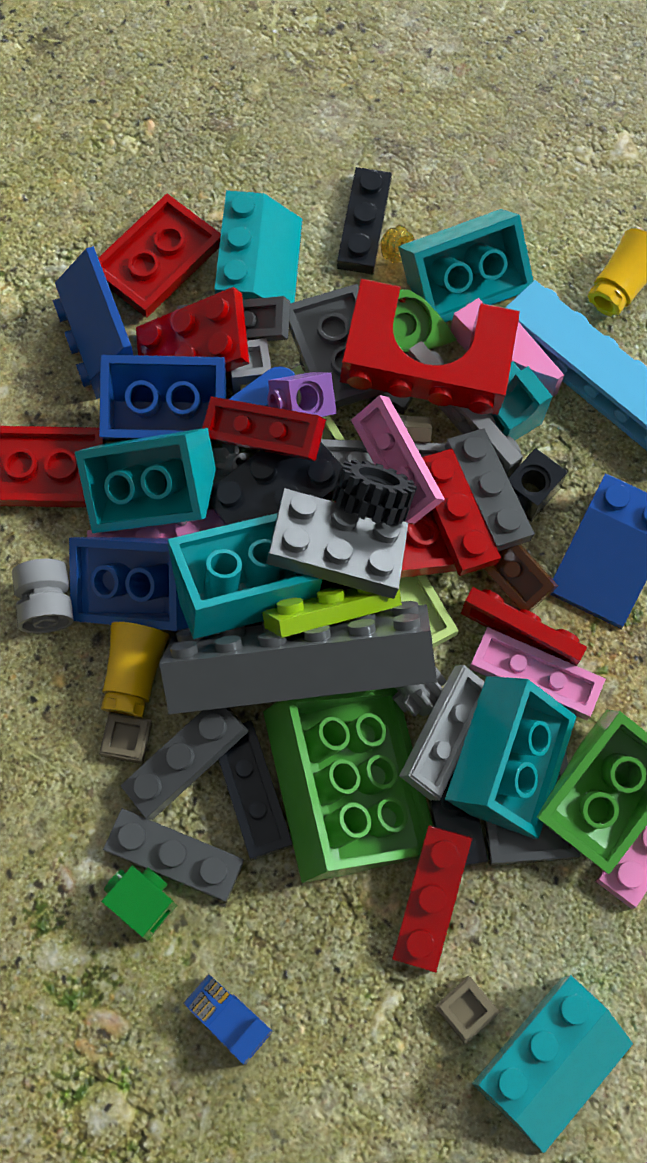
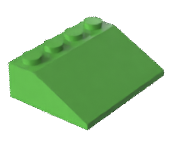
M395 687L277 701L263 711L301 883L341 877L420 857L428 825L433 826L426 797L399 776L413 747L404 713L392 698L398 692Z

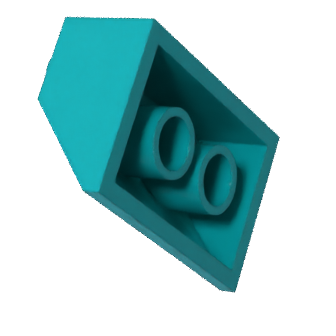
M226 190L214 288L215 294L235 287L242 293L243 300L284 296L290 303L295 302L302 218L265 193Z
M498 209L398 246L406 280L411 291L425 299L445 322L453 320L455 312L477 298L483 304L493 305L519 295L534 281L520 214Z
M208 428L100 444L75 451L92 533L206 518L216 471Z
M277 513L168 539L167 545L179 604L193 639L264 621L262 611L276 608V603L288 598L307 600L317 597L322 579L266 564Z
M486 676L445 800L473 817L530 838L539 839L543 822L537 818V815L556 785L577 716L529 679Z
M572 975L560 978L471 1084L542 1153H545L631 1048L633 1042L610 1011Z

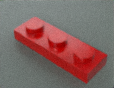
M211 396L203 428H208L210 441L316 461L326 419L319 415Z
M453 448L422 457L445 498L443 502L431 510V513L447 550L455 562L458 575L462 576L496 565L501 556Z
M472 587L461 611L462 615L486 628H491L577 666L587 649V646L579 643V638L573 633L564 629L555 630L541 623V618L529 610L520 609L518 611L505 604L503 598L491 590L483 589L480 591Z
M428 825L392 960L437 972L472 837Z

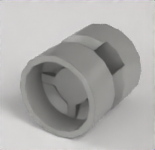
M35 559L18 564L12 569L14 595L20 598L15 605L17 627L20 631L36 634L49 633L72 625L74 620L71 598L64 594L69 590L67 565L64 562L56 559Z

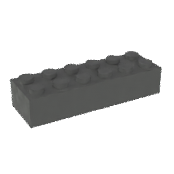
M403 601L401 602L402 605L392 609L322 626L283 638L266 629L264 621L262 625L242 626L193 639L189 628L180 630L176 633V636H172L160 662L168 714L437 682L427 604L418 605V602Z

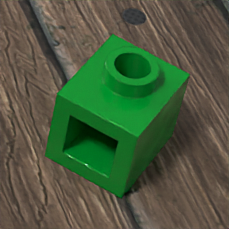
M131 866L127 872H124L122 869L119 870L109 880L104 888L107 895L101 901L147 941L178 906L163 892L168 884L149 867L141 873L134 866Z

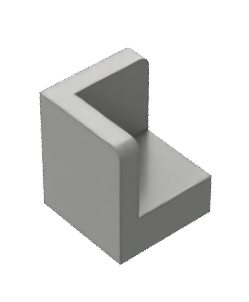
M267 338L247 340L250 364L230 371L233 396L241 390V385L250 384L271 369Z

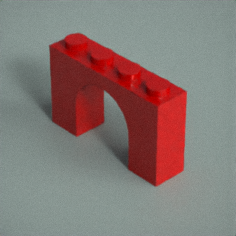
M361 279L342 361L340 382L360 390L371 388L389 392L391 395L399 398L414 397L429 400L437 406L453 405L467 408L476 414H499L506 396L520 311L480 303L473 325L470 347L466 354L458 360L444 365L424 364L404 353L394 337L393 322L401 287Z

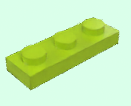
M327 588L318 591L315 598L307 600L288 598L276 603V608L262 611L265 628L283 638L307 630L400 606L402 603L400 589L395 598L392 599L356 588L346 590L342 588Z

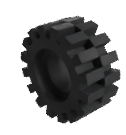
M351 460V462L345 461L342 464L332 499L336 501L338 507H346L345 511L349 514L357 513L358 518L365 520V517L372 519V522L378 524L380 521H383L386 525H393V522L399 525L402 524V521L405 522L417 486H414L415 483L412 480H407L408 477L404 474H396L397 471L392 468L387 470L381 464L376 463L375 466L371 465L369 461H362L360 463L357 460Z

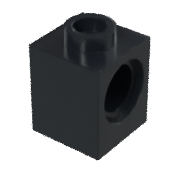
M537 448L528 455L508 478L527 519L531 522L560 490L568 471ZM522 484H533L539 489V492H529Z

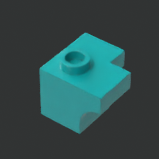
M514 361L511 362L506 396L499 414H492L495 425L505 436H510L514 440L519 439L543 423L553 397L529 366L520 370Z

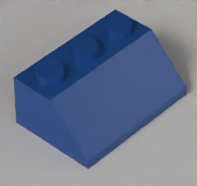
M92 246L86 248L55 282L60 298L54 299L53 303L60 323L68 320L71 330L64 332L71 354L80 353L83 361L76 364L83 387L91 385L95 397L98 399L100 398L101 355L134 354L95 248Z
M101 355L99 437L107 442H119L202 429L211 396L227 399L225 357ZM211 441V444H224V443H219V442Z

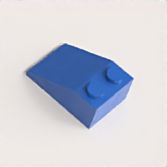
M605 473L553 577L558 587L550 594L551 596L619 629L623 628L647 581V492Z
M69 538L70 598L73 620L109 625L113 622H129L172 631L189 628L179 604L167 541L170 538Z

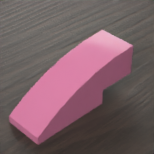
M479 298L453 315L451 331L456 337V341L466 351L470 347L473 325L480 303H483ZM518 322L512 361L515 362L520 370L529 366L551 395L555 396L559 391L564 374Z

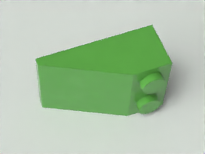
M609 709L604 712L581 742L537 815L540 821L607 874L612 872L647 826V732L621 711Z

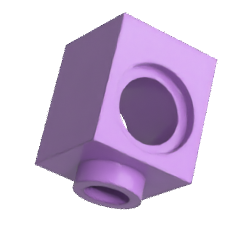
M309 372L268 380L269 393L267 401L269 407L314 414L321 417L337 414L332 374L329 372ZM298 390L301 393V402L299 406L296 401V395Z

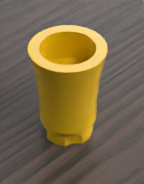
M636 228L626 230L616 251L594 281V286L588 293V299L602 314L610 317L619 315L624 307L629 306L640 290L647 284L646 231Z
M129 622L111 623L110 651L102 690L105 694L101 706L103 711L143 718L145 702H149L155 674L169 639V634L141 624Z

